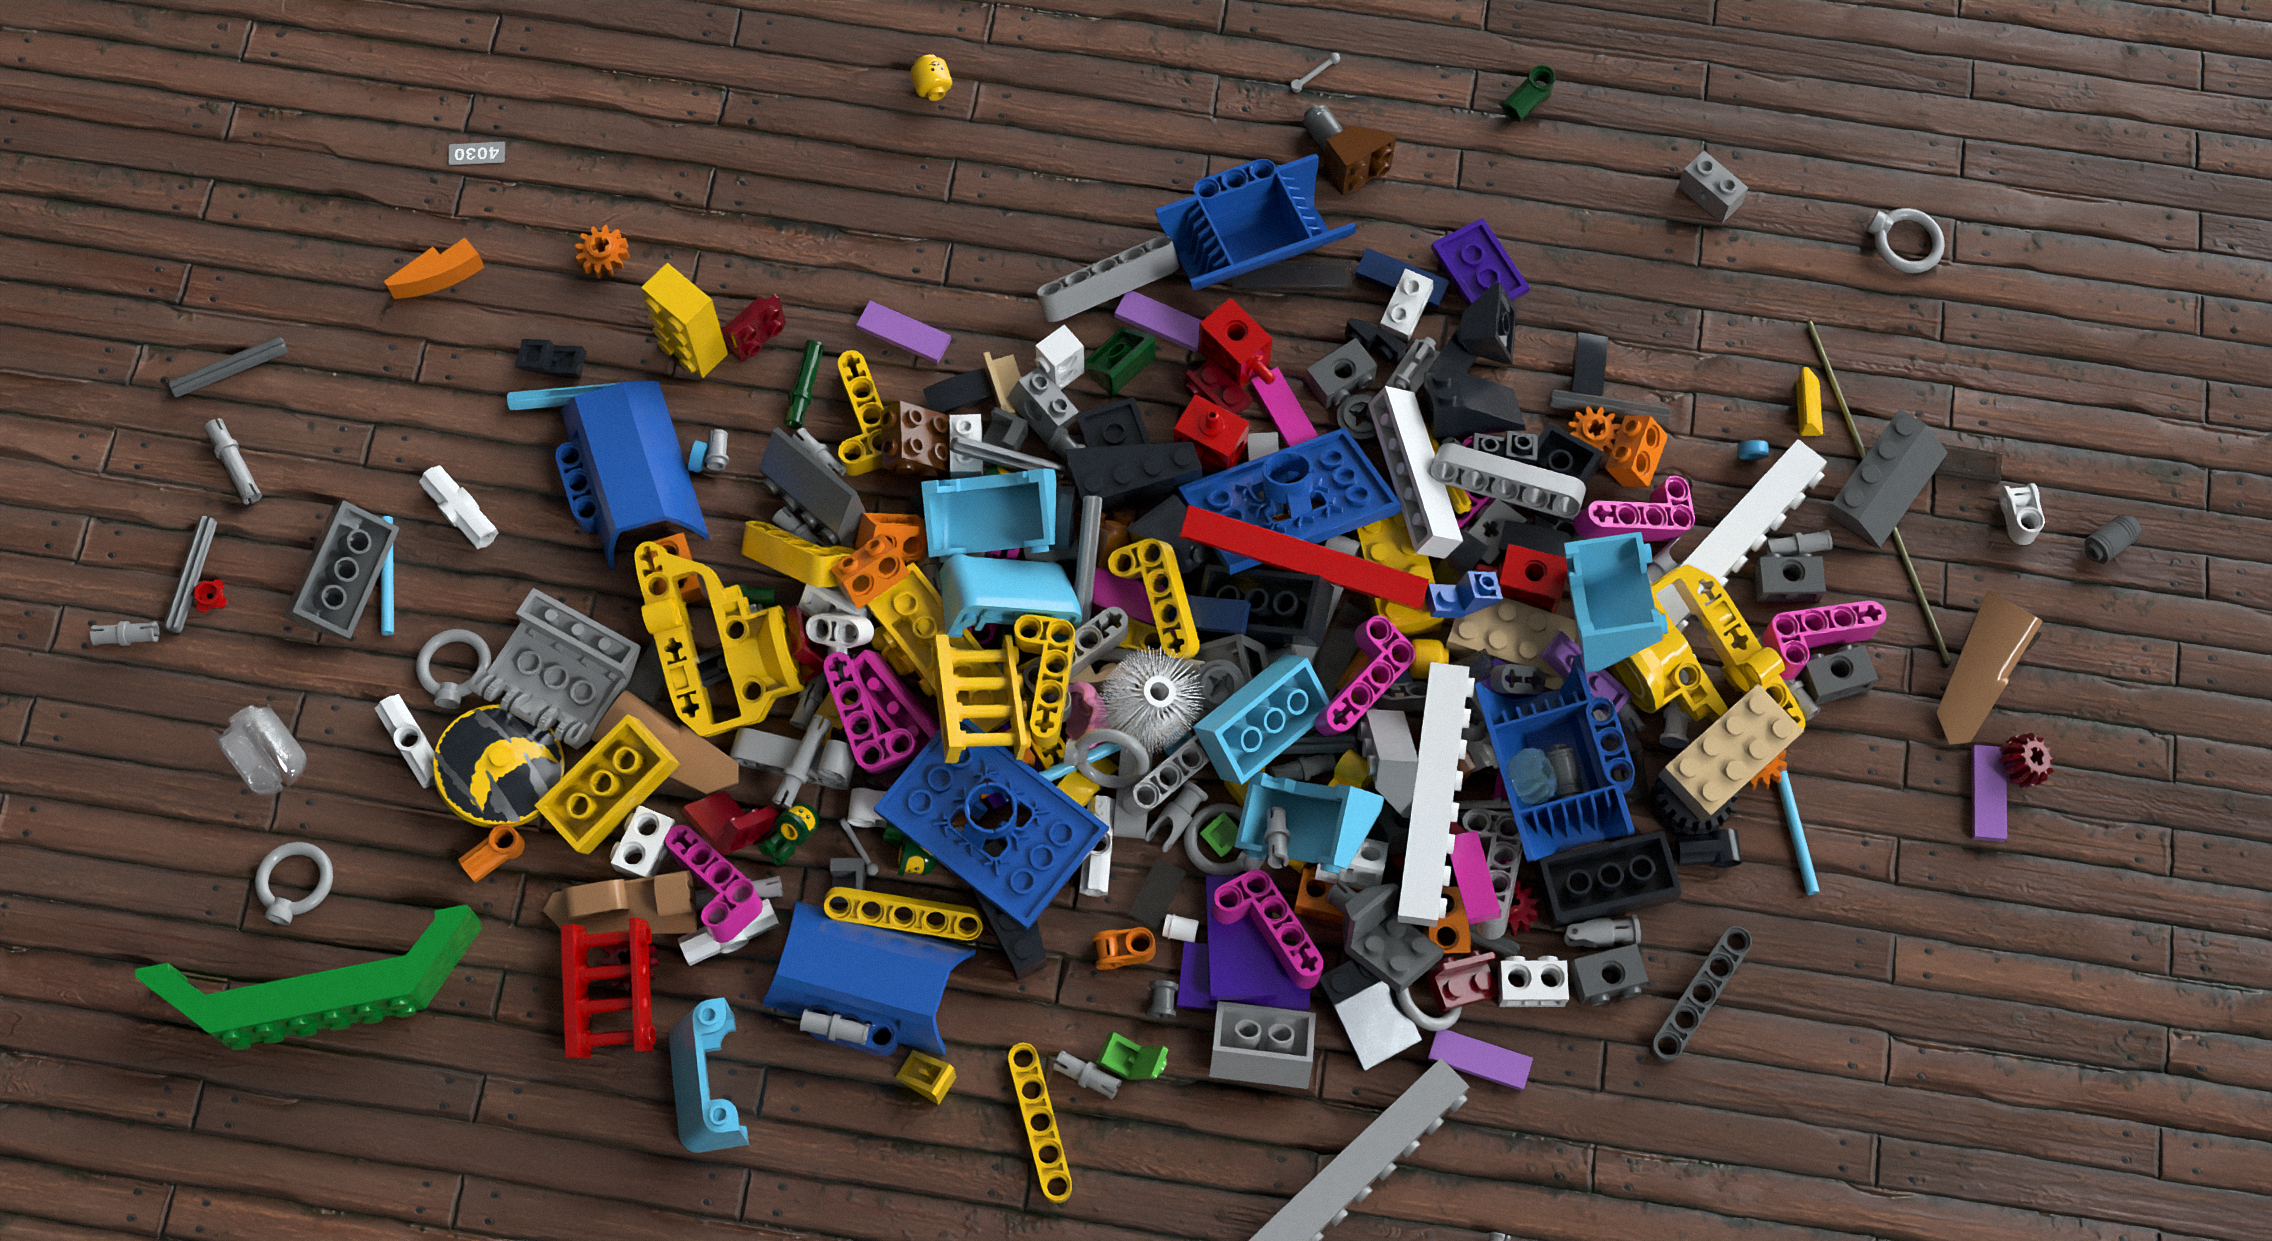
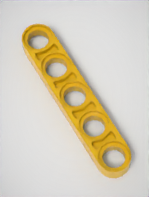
M846 887L830 889L824 899L826 915L839 921L960 940H973L982 932V916L978 910L972 907ZM836 896H841L847 900L848 906L843 910H835L830 906V900ZM867 902H876L881 910L876 915H867L863 912L862 906ZM899 907H908L912 910L913 915L908 920H899L894 912ZM932 912H940L944 915L945 921L940 925L934 926L926 918ZM965 917H972L977 921V926L973 930L966 931L959 926V921Z
M1018 1043L1010 1049L1008 1060L1041 1188L1047 1200L1053 1203H1062L1071 1195L1072 1181L1036 1049L1031 1044ZM1026 1050L1033 1056L1032 1063L1027 1067H1018L1014 1062V1056L1017 1052ZM1028 1082H1035L1041 1087V1093L1035 1099H1028L1023 1096V1086ZM1036 1114H1045L1050 1120L1048 1128L1044 1131L1034 1130L1030 1125L1032 1117ZM1045 1146H1053L1058 1151V1158L1053 1163H1044L1039 1158L1040 1150ZM1054 1178H1061L1067 1184L1065 1193L1060 1196L1051 1195L1047 1189L1048 1183Z

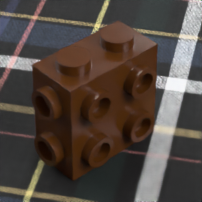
M898 401L881 411L883 468L896 471L898 475H910L920 478L922 482L938 480L939 477L950 472L948 415L903 401Z

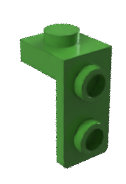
M1108 1032L1096 1063L1128 1080L1156 1079L1165 1069L1167 1063L1165 1057L1168 1048L1164 1046H1139L1115 1032Z

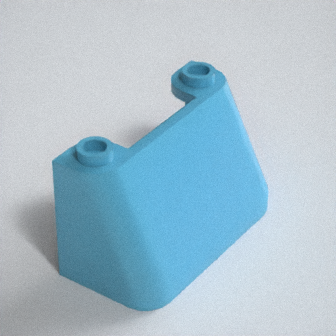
M1043 468L1017 473L921 482L929 557H939L940 563L945 562L955 554L1030 547L1031 553L1048 552L1049 545L1055 544V469Z
M1641 532L1564 543L1569 591L1585 674L1599 672L1662 641V634L1668 633L1665 614L1659 615L1658 609H1655L1647 573V563H1652L1650 544L1643 543Z
M955 554L946 560L940 569L945 632L948 637L961 638L963 629L970 626H975V630L981 631L985 623L1015 625L1016 621L1024 615L1064 619L1073 625L1075 631L1082 621L1081 606L1063 566L1056 562L994 559ZM1057 634L1053 637V640L1059 643L1068 636Z
M1257 772L1249 780L1235 847L1247 850L1246 857L1265 861L1266 855H1268V846L1264 842V833L1267 830L1266 811L1270 809L1273 818L1272 807H1281L1286 811V829L1290 833V842L1287 845L1289 859L1320 864V870L1340 874L1341 868L1348 869L1382 811L1384 797L1348 785L1338 784V786L1331 787L1294 781L1284 777L1275 778L1266 773Z
M724 997L701 1002L672 1026L669 1032L679 1138L687 1150L696 1153L749 1145L747 1127L739 1125L736 1107L725 1099L710 1100L705 1052L722 1050L721 1042L724 1036L729 1032L736 1031L734 1014Z

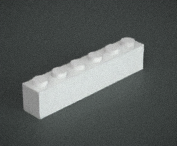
M1385 386L1368 406L1398 500L1401 503V510L1416 554L1445 559L1463 542L1445 484L1436 481L1431 474V466L1435 459V454L1415 393Z

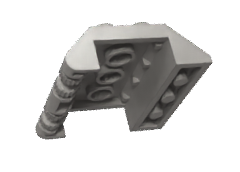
M533 588L516 612L520 624L489 670L486 672L485 668L480 665L469 682L468 690L479 696L484 695V699L490 702L506 693L501 701L500 706L502 709L510 710V713L533 726L537 725V728L542 731H546L556 723H559L555 729L554 737L560 741L564 739V743L578 749L592 739L594 731L607 711L629 685L641 647Z

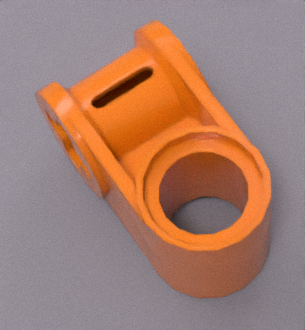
M1144 927L1118 931L1107 930L1092 935V941L1096 943L1098 961L1095 964L1096 968L1100 970L1146 963L1156 953L1154 936L1150 930ZM1144 939L1150 945L1145 951L1138 952L1132 948L1133 943L1136 940ZM1107 945L1110 948V955L1107 953Z

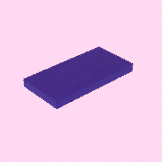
M1206 875L1210 1000L1276 999L1275 954L1251 916L1247 915L1231 924H1222L1214 918L1212 913L1216 890L1221 885L1240 875ZM1251 886L1248 888L1253 893H1260L1263 891L1258 886ZM1222 901L1220 903L1226 908L1235 906L1231 901ZM1272 912L1265 914L1268 918L1273 919Z
M1184 941L1177 1008L1216 1012L1218 1001L1309 1012L1311 988L1302 989L1298 987L1275 955L1276 999L1210 1000L1208 944Z

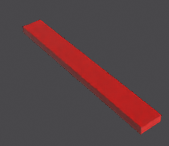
M1188 505L1179 533L1180 538L1293 573L1321 575L1332 585L1416 611L1422 609L1429 579L1191 505Z

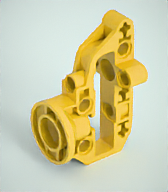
M651 541L643 542L636 548L634 553L635 564L645 605L641 608L643 620L648 632L654 635L675 711L678 717L699 736L712 737L740 727L760 723L766 718L776 698L805 689V682L800 679L799 663L791 652L792 645L788 631V618L780 605L751 613L747 597L743 598L739 585L724 588L717 574L710 567L669 554L664 547ZM650 551L658 554V556L653 558L654 565L646 561V558L650 557ZM655 568L663 570V572H655ZM696 574H701L705 580L724 650L726 665L741 712L740 717L718 724L715 721L707 687L702 685L697 666L700 662L691 632L693 627L691 626L690 617L686 609V602L682 599L678 585L679 579ZM664 579L667 584L666 591L657 596L654 593V584L658 580ZM741 622L744 626V633L740 638L734 639L730 633L733 624ZM675 641L683 646V648L678 649L679 657L671 652V648L675 647ZM758 683L761 687V694L757 699L750 700L747 695V689L751 684ZM691 702L699 705V709L695 711V716L687 713V709L692 706Z
M1686 564L1672 569L1650 584L1655 609H1658L1659 615L1665 614L1668 633L1662 634V641L1608 667L1613 677L1632 693L1630 698L1635 705L1645 712L1654 713L1674 699L1682 713L1687 712L1693 720L1698 722L1705 716H1708L1714 723L1729 710L1693 655L1687 640L1675 627L1656 597L1659 591L1672 583L1692 615L1696 614L1709 634L1706 637L1725 665L1721 668L1727 682L1735 689V692L1741 691L1745 696L1757 684L1765 691L1769 689L1773 693V699L1804 730L1805 718L1779 675L1785 670L1781 657L1771 647H1761L1735 604L1714 576ZM1700 584H1702L1704 589L1701 590V594L1699 595L1697 589H1699ZM1734 638H1736L1738 641L1735 644V648H1733L1731 645L1735 641ZM1681 669L1685 670L1688 674L1686 685H1683L1679 680Z

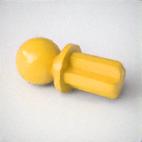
M882 626L875 628L873 638L870 641L872 646L876 650L882 651L881 656L891 664L897 674L903 676L909 674L899 660L903 655L897 647L891 650L881 637V634L884 632Z

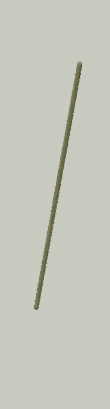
M1808 321V329L1863 460L1867 455L1814 324L1812 321ZM1895 527L1892 531L1895 542L1946 664H1950L1951 659L1897 527Z

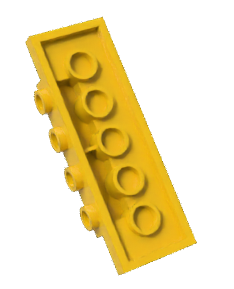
M912 562L907 566L910 575L874 598L866 606L882 625L884 632L881 634V637L885 644L891 650L897 647L903 655L899 660L909 673L915 671L919 675L921 680L918 681V684L928 697L934 694L937 698L931 651L935 635H946L943 602L940 594L916 564ZM967 628L963 629L961 638L949 637L950 647H954L955 650H984ZM994 662L955 663V666H952L953 675H958L959 678L1004 677V674ZM1006 690L959 691L956 694L957 702H961L962 706L1008 704ZM1010 717L968 718L986 733H993L1010 721Z

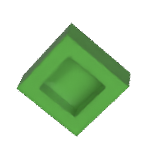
M1223 812L1200 834L1223 858L1235 847L1239 828Z

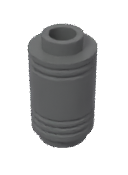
M1314 105L1305 112L1303 125L1325 154L1326 140L1343 131V128L1326 105Z
M2118 515L2085 539L2086 555L2094 562L2107 563L2139 539L2142 531L2139 522L2131 515Z
M1566 744L1548 747V752L1543 754L1542 758L1552 800L1556 801L1584 793L1574 749L1567 748Z

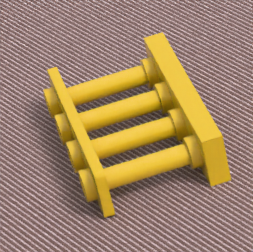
M935 635L931 655L945 763H958L961 750H966V747L1014 746L1015 760H1022L1026 748L1031 746L1030 729H1025L1024 720L1027 718L1026 701H1021L1020 692L1023 690V677L1021 673H1017L1016 665L1019 663L1018 646H1013L1012 635L1004 636L1001 649L955 650L954 647H950L948 635ZM1002 662L1004 677L959 678L958 675H953L952 666H955V663ZM1006 690L1008 704L962 706L961 702H957L956 694L959 691ZM1010 717L1012 733L966 734L965 730L960 731L959 722L966 718Z

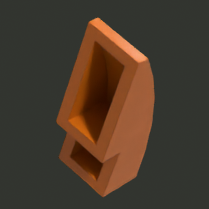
M464 237L442 254H439L434 247H431L386 279L384 283L394 299L410 298L433 293L455 285L485 267L479 253Z

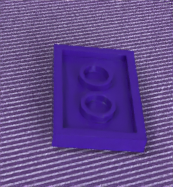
M1484 218L1432 243L1431 250L1468 306L1494 283H1501L1511 301L1529 293V285Z

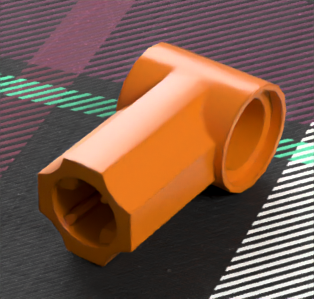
M507 824L498 825L490 832L488 838L458 860L466 873L477 883L508 859L519 857L525 848V841L512 826ZM512 835V844L507 848H501L502 839Z

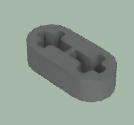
M1497 665L1493 668L1490 676L1493 689L1501 694L1538 695L1545 687L1544 673L1536 666ZM1505 676L1511 677L1510 683L1505 681ZM1525 677L1529 678L1531 683H1525Z

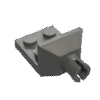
M1236 634L1200 644L1198 653L1192 659L1204 661L1205 664L1219 659L1230 661L1241 670L1246 685L1283 654L1297 655L1293 644L1270 650L1265 645L1243 634ZM1182 674V676L1180 677V679H1182L1183 677H1185V676H1187V675H1186V674ZM1228 674L1219 680L1209 675L1208 678L1212 680L1211 683L1214 685L1213 692L1210 694L1211 697L1218 691L1231 694L1225 686ZM1190 675L1189 677H1187V678L1189 679V680H1187V681L1192 682V683H1190V684H1193V685L1187 686V687H1185V688H1189V687H1193V686H1194V680L1190 679V678L1194 677L1193 675ZM1190 688V689H1185V690H1183V692H1184V691H1188V690H1191V691H1192V692H1185L1184 694H1187V693H1189V694H1195V691H1193L1194 688ZM1186 698V699H1185V701H1186V700L1199 701L1198 698ZM1201 702L1188 703L1191 705L1198 704L1201 706L1193 707L1190 705H1186L1188 707H1191L1190 710L1194 711L1192 713L1201 712L1209 709L1202 705Z
M1342 880L1338 881L1337 886L1334 884L1329 890L1326 902L1335 906L1343 914L1344 952L1400 994L1442 959L1444 949L1409 923L1398 922V915L1394 913L1399 888L1396 884L1370 886L1360 893H1356Z

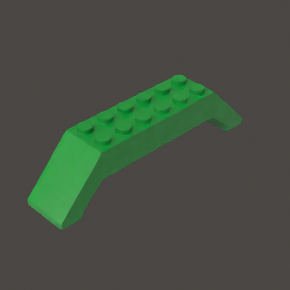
M467 904L435 910L434 921L404 956L206 995L191 986L188 978L169 963L135 969V977L225 1046L230 1047L231 1050H243L250 1048L251 1043L255 1042L278 1043L282 1042L285 1036L297 1034L298 1037H309L316 1035L317 1030L320 1029L344 1030L349 1028L351 1023L363 1021L364 1024H374L383 1021V1017L396 1015V1017L402 1018L415 1015L416 1010L426 1009L479 934L482 925L481 920Z

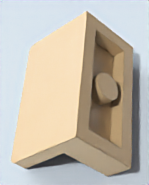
M990 352L983 353L985 370L998 408L1019 416L1020 413L1006 399L1017 381L1021 379L1014 355L992 360Z

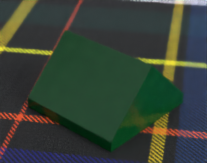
M1121 327L1084 360V371L1113 397L1156 358V339L1151 334Z

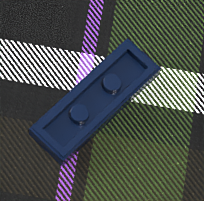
M1367 247L1355 271V277L1395 292L1406 268L1433 280V290L1426 306L1438 310L1449 286V280Z
M1186 595L1196 630L1234 634L1246 633L1251 606L1248 601ZM1172 607L1168 612L1170 622L1174 621L1177 616L1175 607Z

